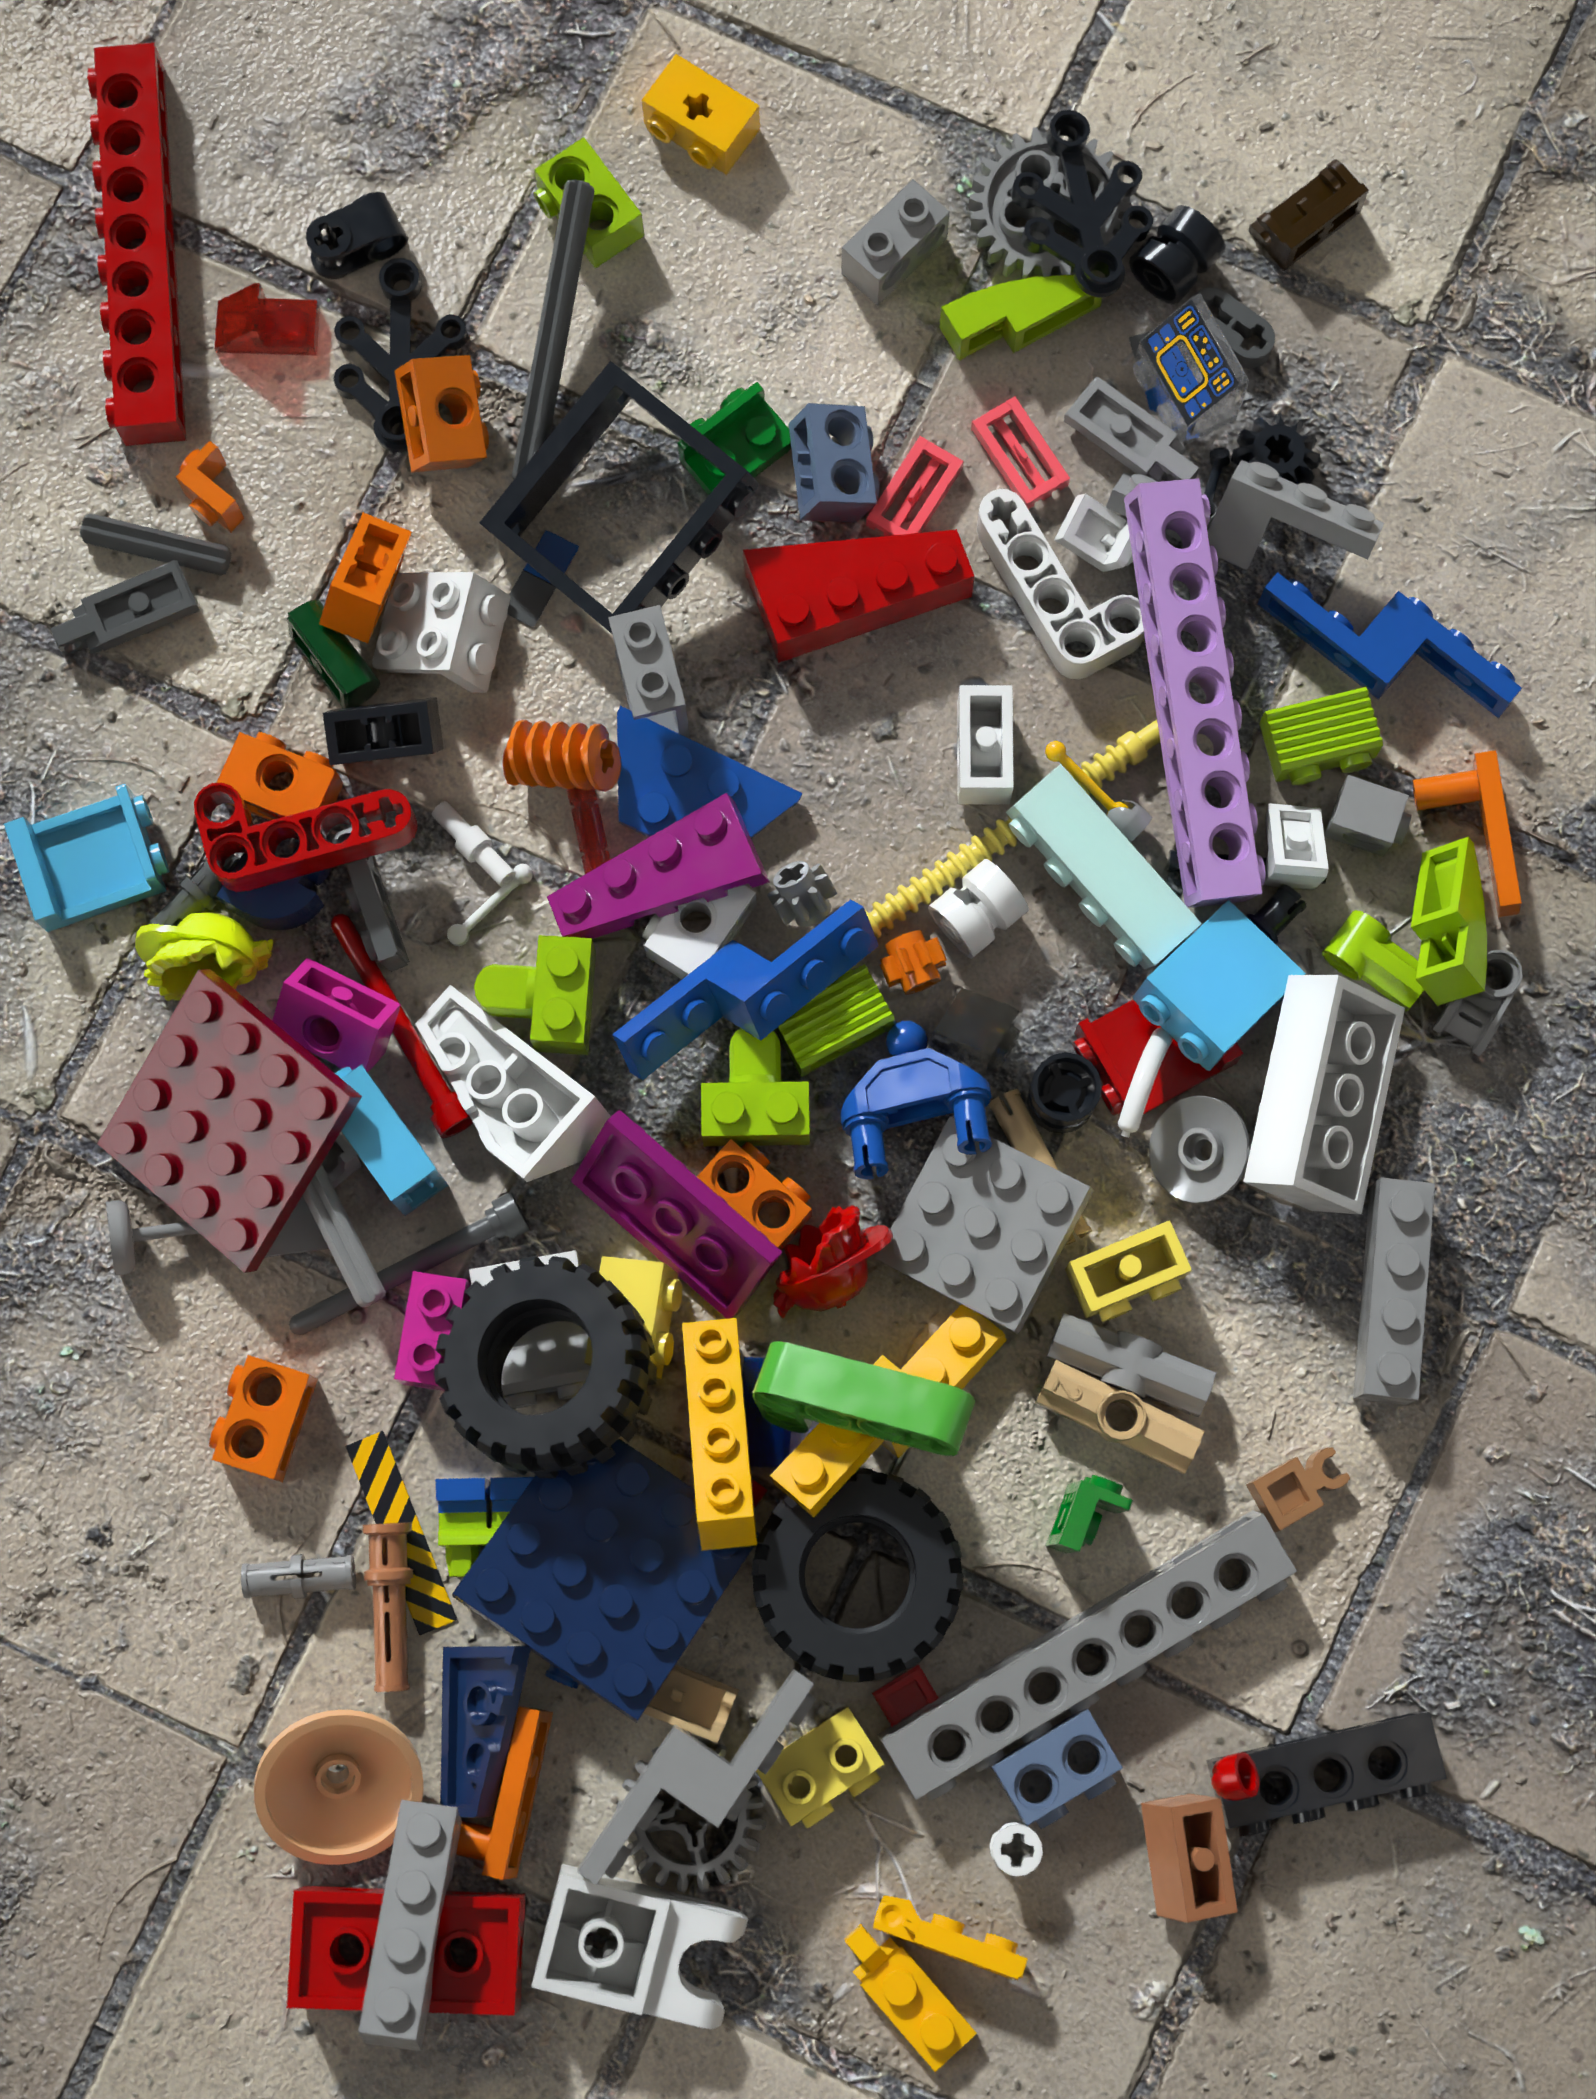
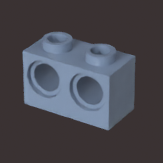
M808 403L789 423L800 520L857 522L877 504L879 496V480L877 475L873 473L871 460L873 432L871 427L867 425L865 406ZM829 434H831L832 436H834V437L837 439V441L839 442V444L835 443V442L831 439V437H830ZM835 482L842 486L845 493L837 488Z
M1088 1709L1073 1714L1053 1726L1039 1738L1023 1744L990 1766L1023 1824L1028 1826L1036 1821L1040 1829L1047 1827L1069 1813L1065 1803L1084 1792L1087 1799L1090 1800L1113 1787L1117 1783L1112 1775L1123 1769ZM1079 1741H1088L1094 1746L1097 1753L1095 1766L1086 1773L1074 1772L1067 1760L1070 1747ZM1030 1770H1042L1050 1782L1049 1792L1042 1800L1029 1802L1020 1793V1780Z

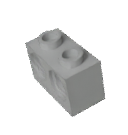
M912 179L842 247L841 273L878 306L947 240L950 212Z

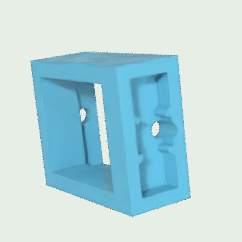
M360 1065L354 1070L350 1067H345L337 1071L335 1074L362 1096L341 1132L391 1202L406 1216L446 1188L448 1184L364 1067Z

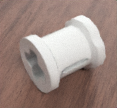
M1018 1822L1005 1823L998 1831L994 1832L989 1845L991 1857L995 1860L997 1866L1006 1874L1013 1876H1024L1034 1871L1039 1865L1043 1854L1042 1842L1037 1833L1025 1824ZM1015 1833H1020L1021 1841L1031 1847L1029 1854L1020 1855L1019 1864H1011L1010 1856L1001 1852L1002 1843H1011Z

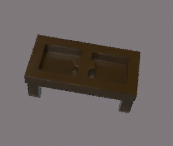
M1337 159L1328 163L1327 167L1321 170L1318 176L1269 213L1264 212L1257 217V220L1249 226V233L1283 271L1361 213L1369 189L1363 183L1360 184L1351 172Z

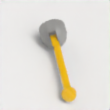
M1052 741L1046 746L1045 754L1047 758L1053 762L1059 761L1108 810L1106 816L1129 842H1132L1152 820V816L1142 806L1128 800L1114 802L1066 754V747L1062 742Z

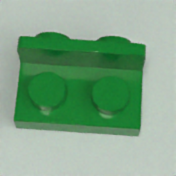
M758 382L746 390L742 387L734 390L723 400L719 411L707 420L699 418L690 424L746 469L753 478L792 449L789 428L765 401L764 389ZM680 439L677 443L679 461L703 490L710 495L725 475Z
M1092 1475L1091 1478L1085 1477L1084 1481L1080 1480L1068 1484L1046 1546L1063 1553L1080 1552L1081 1547H1084L1085 1544L1092 1545L1098 1532L1102 1514L1095 1512L1096 1507L1117 1514L1130 1511L1133 1500L1121 1495L1124 1486L1097 1475Z

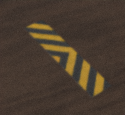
M380 1431L345 1446L375 1524L412 1523V1531L407 1533V1566L413 1569V1578H411V1584H405L406 1603L419 1636L456 1621L457 1617L384 1432Z

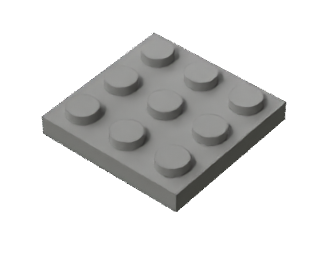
M950 1116L890 1229L893 1233L891 1242L877 1253L875 1259L1019 1334L1094 1190L1090 1186L992 1137V1147L986 1152L982 1153L980 1151L979 1142L976 1141L975 1148L977 1154L968 1155L960 1153L957 1148L958 1139L955 1118Z

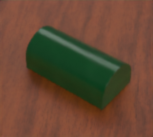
M311 600L290 611L287 617L289 636L342 708L360 706L369 700L379 689L380 681L345 634L319 625L324 608L321 601Z

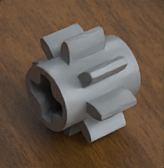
M796 861L784 866L776 873L773 884L777 890L767 894L784 924L787 925L795 920L799 926L808 927L819 923L830 913L831 903L828 898L837 895V890L821 864L818 863L810 868L806 862Z

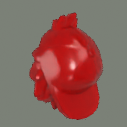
M854 1205L845 1209L840 1206L837 1208L832 1207L827 1214V1218L819 1227L804 1225L800 1230L799 1246L787 1244L784 1247L789 1268L780 1272L775 1281L778 1289L773 1294V1305L777 1307L779 1316L782 1319L785 1318L789 1309L794 1305L802 1309L819 1312L834 1307L837 1309L845 1307L846 1302L857 1296L867 1282V1258L891 1242L893 1238L892 1231L885 1225H876L861 1231L859 1226L860 1210Z

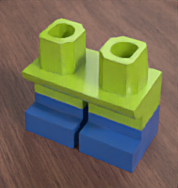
M534 1477L490 1478V1481L486 1478L435 1479L436 1501L438 1502L439 1513L438 1546L445 1548L449 1577H464L480 1555V1547L487 1545ZM490 1500L492 1501V1527H491V1528H490Z

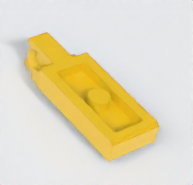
M883 1895L875 1915L872 1929L1014 1981L1022 1978L1028 1958L1016 1954L1018 1943L1000 1936L986 1933L984 1942L962 1935L965 1924L953 1919L933 1914L931 1923L920 1920L911 1900Z
M862 1924L846 1936L845 1943L862 1962L853 1971L861 1981V1987L934 2072L977 2034L974 2028L902 1945L898 1946L890 1937L880 1946Z

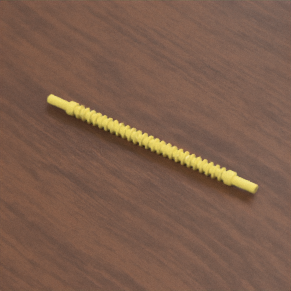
M1157 720L1136 734L1132 731L1125 733L1117 739V746L1115 748L1111 745L1106 746V754L1104 756L1099 753L1094 754V762L1092 764L1086 761L1082 762L1081 769L1100 788H1102L1103 779L1113 781L1115 779V771L1125 773L1128 763L1133 766L1139 764L1148 757L1147 750L1160 742ZM1069 772V774L1090 796V792ZM1009 816V819L1005 822L1002 819H997L994 830L989 827L984 828V836L982 838L974 835L971 837L972 844L970 846L965 844L959 845L960 852L955 855L953 852H948L946 862L935 861V869L933 871L927 868L923 869V877L919 880L916 877H911V885L907 888L899 885L897 887L898 894L895 896L890 893L886 894V902L881 905L879 902H874L872 904L874 910L870 913L866 911L875 937H881L880 930L884 927L892 930L895 919L898 918L900 921H905V913L910 910L912 913H917L919 911V903L923 902L925 905H929L932 894L940 897L943 894L942 888L947 885L949 888H954L956 886V878L962 879L968 870L975 868L984 859L992 862L993 853L996 852L998 855H1003L1005 853V845L1008 844L1011 847H1015L1017 845V837L1008 826L1012 819Z

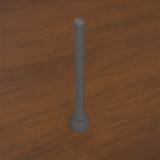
M512 1192L491 1201L493 1207L484 1211L486 1217L377 1272L376 1274L385 1292L412 1279L413 1271L424 1273L494 1236H497L499 1240L507 1235L510 1239H513L529 1231V1224ZM346 1288L294 1315L289 1322L290 1330L296 1335H304L359 1305L356 1304L349 1288Z

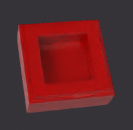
M919 1664L872 1692L891 1726L898 1724L902 1719L939 1699Z

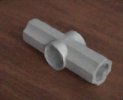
M1063 1313L1046 1357L1054 1361L1058 1360L1074 1369L1100 1378L1099 1381L1120 1391L1132 1392L1140 1399H1145L1146 1396L1168 1407H1174L1196 1417L1201 1416L1216 1376L1214 1371L1163 1352L1162 1346L1146 1338L1125 1331L1114 1333L1094 1323Z

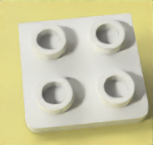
M474 572L399 573L388 597L372 660L373 667L382 673L441 674L471 693H487L511 596Z

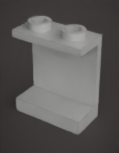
M657 605L608 617L616 647V659L633 719H650L690 739L686 704L661 606Z

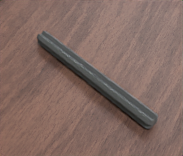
M568 180L564 185L513 466V479L517 477L551 433L594 197V188L589 183L581 180Z

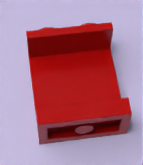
M1134 1000L1125 1003L1091 1023L1088 1018L1079 1022L1074 1032L1077 1040L1072 1042L1075 1053L1089 1060L1099 1072L1100 1079L1104 1084L1101 1089V1097L1113 1116L1121 1113L1142 1053L1154 1030L1161 1027L1149 1022L1143 1016L1139 1005ZM1173 1039L1157 1073L1143 1115L1237 1064L1243 1055L1238 1043L1229 1049L1210 1071H1207L1199 1063H1194L1185 1057L1178 1047V1042Z

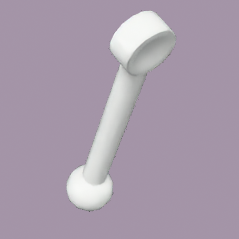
M527 864L515 866L513 870L516 872V875L509 884L495 892L462 925H452L447 931V937L451 944L454 946L466 944L469 939V931L519 884L530 882L533 876L531 867Z

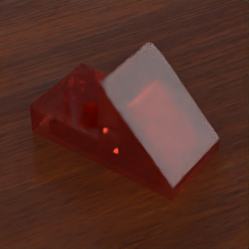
M253 283L218 301L214 349L216 353L317 356L320 317L318 301L266 298L261 284Z

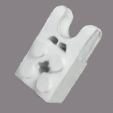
M562 1864L531 1987L638 2015L644 2013L695 2027L714 2029L721 2026L725 2010L718 1996L689 1983L680 1972L679 1962L683 1953L692 1944L704 1940L726 1943L735 1942L744 1935L748 1918L740 1910L733 1907L616 1877L611 1879L605 1874L595 1885L577 1872V1867ZM599 1927L609 1929L610 1935L616 1936L617 1939L616 1942L606 1941L603 1949H596L592 1947L593 1938L586 1936L589 1932H596Z

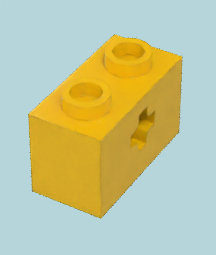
M678 54L674 55L642 99L644 124L655 138L664 143H670V141L687 150L690 158L701 167L706 169L714 167L725 175L729 173L760 130V110L758 104Z

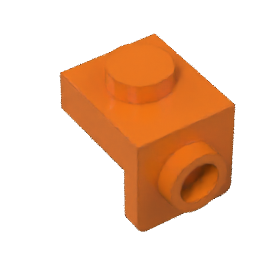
M209 441L201 450L196 449L184 459L176 479L185 496L192 501L189 504V508L203 522L211 527L218 522L232 533L242 522L244 516L236 500L213 482L217 475L225 468L226 462L220 449Z

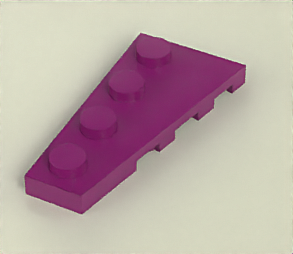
M725 793L548 895L547 898L562 937L594 939L632 927L635 919L655 913L660 918L679 912V905L701 898L710 902L728 896L729 889L749 884L754 888L770 883L735 801L728 793Z

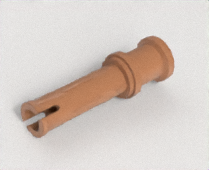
M412 1523L363 1525V1533L369 1536V1569L364 1572V1580L367 1581V1586H373V1637L376 1684L374 1692L410 1690V1684H408L405 1584H411V1578H413V1569L407 1566V1533L412 1531Z

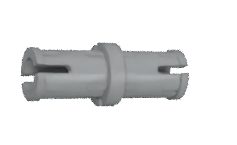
M303 1554L292 1555L290 1561L261 1564L244 1563L241 1567L243 1597L246 1599L254 1596L292 1594L294 1599H303L307 1597L308 1592L339 1589L355 1590L356 1567L354 1556L305 1559ZM322 1573L321 1577L276 1581L277 1576Z

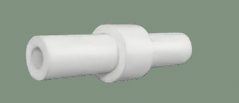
M447 801L436 806L432 812V817L456 840L455 848L470 863L477 862L500 887L509 884L515 877L516 872L491 847L492 840L479 826H470Z

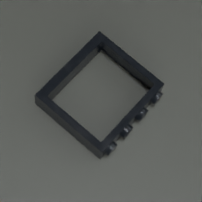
M610 361L479 523L612 634L608 617L657 605L662 607L668 599L677 597L686 587L689 581V573L699 560L709 557L718 548L722 541V532L734 517L739 518L749 510L746 504L761 485L746 469ZM633 400L725 476L612 614L520 536L628 402Z

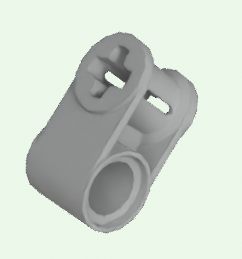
M1504 950L1487 952V966L1497 967L1503 972L1506 979L1505 988L1495 990L1485 984L1484 992L1446 1003L1432 1030L1439 1034L1446 1031L1472 1046V1053L1477 1056L1483 1053L1496 1033L1504 1017L1503 1013L1523 978L1522 966L1519 960L1513 954Z

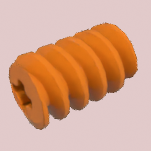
M528 720L517 721L511 730L502 762L505 779L508 784L513 786L519 784L527 787L540 785L545 788L558 786L563 789L576 787L587 791L595 788L606 792L614 787L621 772L619 748L615 742L610 741L606 727L597 723L591 725L588 729L587 725L578 722L569 727L568 724L558 721L551 727L550 723L546 721H538L534 725Z

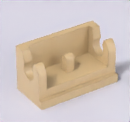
M675 1665L643 1714L673 1726L676 1724L683 1730L719 1743L739 1689Z

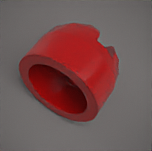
M1239 1752L1227 1755L1215 1763L1212 1769L1211 1785L1217 1795L1226 1800L1236 1801L1257 1795L1259 1775L1254 1761L1247 1753Z

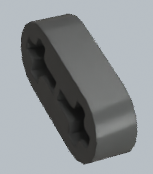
M1206 287L1198 290L1191 299L1200 315L1202 309L1207 311L1212 306L1219 309L1217 318L1211 317L1207 322H1204L1224 357L1234 364L1248 369L1260 367L1268 361L1275 344V332L1273 327L1264 318L1218 288ZM1253 334L1260 338L1258 347L1253 346L1249 351L1241 347L1244 338L1249 339Z

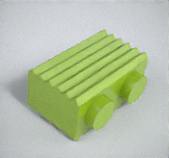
M1366 687L1264 712L1259 722L1276 782L1289 779L1292 785L1307 784L1321 778L1322 771L1331 770L1335 767H1341L1342 773L1356 772L1371 766L1372 759L1377 757L1383 747V739L1380 736V729L1377 726V719L1374 716V709L1372 708L1371 699Z
M864 964L854 970L852 968L849 969L775 1030L800 1076L803 1077L845 1055L847 1052L853 1051L866 1042L872 1041L874 1038L888 1032L895 1024V1018Z

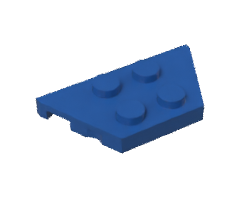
M623 706L619 707L617 712V745L621 756V772L618 778V815L620 824L647 837H651L709 802L728 793L735 801L752 839L764 830L768 824L799 802L802 796L801 792L650 719L641 718L634 720L631 710Z

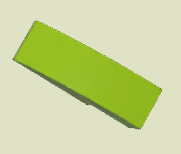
M1074 275L1040 276L1004 282L972 292L941 306L939 328L959 361L1002 337L1012 352L1015 353L1100 307L1102 297H1093L1083 292L1077 286Z
M1469 836L1422 852L1411 921V928L1421 939L1416 980L1437 1006L1485 991L1487 971L1485 904L1474 843Z

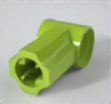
M1352 911L1324 948L1322 956L1335 970L1355 981L1362 979L1390 1001L1404 1007L1405 1012H1407L1424 991L1416 980L1418 960L1392 942V936L1389 931L1376 919L1362 911Z

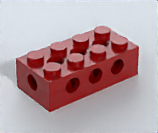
M303 1886L293 1890L287 2008L362 2011L385 1888ZM446 1891L436 1940L432 1973V1995L428 2013L515 2016L521 2009L526 1893ZM345 1933L353 1934L361 1940L364 1954L360 1962L348 1961L342 1955L340 1940ZM464 1937L474 1943L477 1949V1960L474 1965L463 1966L454 1960L451 1953V1945L455 1938Z

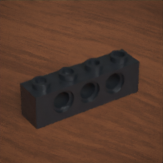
M1417 1711L1243 1751L1255 1763L1259 1775V1785L1263 1776L1272 1771H1277L1284 1777L1286 1793L1276 1803H1267L1262 1798L1259 1790L1255 1797L1239 1801L1226 1800L1217 1795L1215 1790L1214 1794L1215 1797L1221 1798L1225 1828L1232 1829L1237 1827L1239 1836H1248L1271 1830L1270 1820L1291 1815L1293 1824H1299L1326 1817L1324 1807L1345 1803L1347 1811H1356L1380 1805L1378 1795L1399 1790L1401 1799L1430 1794L1434 1792L1432 1782L1444 1780L1447 1777L1431 1714L1426 1711ZM1383 1746L1392 1754L1394 1763L1391 1772L1386 1777L1378 1779L1369 1770L1368 1758L1375 1748ZM1225 1756L1206 1760L1210 1778L1213 1776L1212 1769L1215 1763ZM1324 1759L1333 1760L1340 1770L1338 1784L1328 1791H1322L1314 1781L1315 1767Z

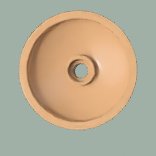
M325 1711L295 1722L281 1732L265 1750L257 1767L254 1780L255 1808L265 1832L286 1852L305 1861L318 1864H350L371 1858L393 1845L401 1800L422 1801L424 1788L423 1773L414 1746L390 1722L362 1711ZM337 1764L346 1766L341 1772L328 1770L330 1766Z

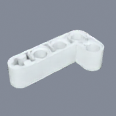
M997 489L989 492L983 498L979 507L977 521L979 540L1061 675L1069 679L1079 680L1086 678L1138 649L1144 638L1139 599L1132 595H1119L1088 610L1019 495L1009 489ZM997 515L999 519L992 522V516ZM1010 518L1009 529H1007L1003 520ZM1022 555L1031 556L1037 560L1040 566L1030 571L1022 570L1016 566L1013 560ZM1054 598L1064 605L1065 610L1058 614H1049L1040 607L1039 603L1044 599ZM1118 617L1127 618L1133 622L1136 630L1130 633H1120L1111 626L1110 621ZM1079 641L1090 648L1091 654L1083 658H1077L1070 655L1066 651L1065 646L1070 642Z

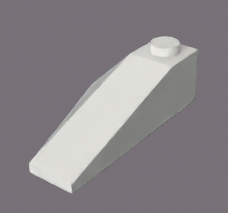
M451 985L415 1023L439 1067L455 1090L462 1107L478 1130L486 1149L526 1182L581 1162L605 1122L611 1117L593 1094Z

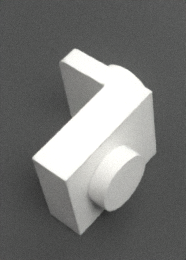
M1087 494L1076 496L1054 541L1102 572L1130 565L1133 562L1127 520Z

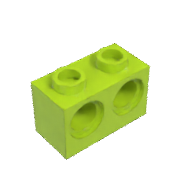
M585 137L534 169L538 190L533 194L539 207L549 219L554 216L559 219L564 191L560 188L568 180H581L589 183L594 188L588 226L597 220H606L611 223L610 226L603 230H593L588 227L583 254L594 268L605 263L645 236L642 213Z

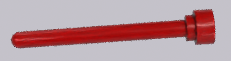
M345 914L334 916L331 920V928L364 985L399 1003L375 960L371 961L362 938L351 919ZM400 1006L392 1033L433 1102L430 1106L433 1113L430 1118L431 1122L442 1139L452 1137L467 1129L473 1122L458 1100L456 1092H451L406 1013Z

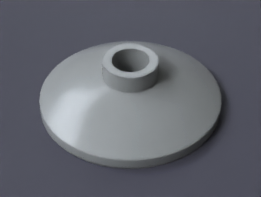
M1208 1096L1186 1097L1168 1107L1157 1120L1149 1143L1150 1164L1160 1185L1172 1196L1192 1203H1207L1228 1194L1243 1177L1250 1154L1249 1135L1239 1114L1227 1103ZM1210 1141L1212 1143V1154L1208 1160H1205L1201 1153L1202 1147L1206 1142Z

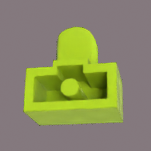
M538 935L536 967L492 964L484 967L477 975L474 984L475 996L481 1008L490 1016L529 1018L532 1020L530 1041L537 1052L588 1055L596 950L592 938Z
M738 1029L735 1031L729 1045V1083H701V1137L703 1146H725L730 1139L739 1146H743L746 1142L753 1146L810 1145L809 1081L782 1082L781 1046L774 1031L760 1041L743 1029Z

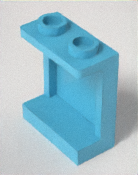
M126 783L115 787L117 796L32 825L25 817L4 823L34 920L46 932L167 891L162 878L163 874L169 872L165 854L159 842L151 844L146 829L147 826L154 824L145 797L143 795L136 797Z
M1228 900L1144 980L1133 995V1000L1139 1005L1141 1013L1149 1022L1161 1026L1178 1042V1047L1185 1057L1194 1063H1199L1207 1071H1210L1226 1052L1274 1005L1277 1006L1283 1000L1288 975H1305L1306 973Z

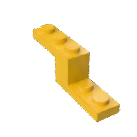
M961 1304L902 1369H899L883 1355L873 1365L963 1389L1007 1339L1005 1333L987 1318ZM819 1422L770 1477L777 1487L811 1516L815 1517L880 1445H883L898 1459L909 1446Z

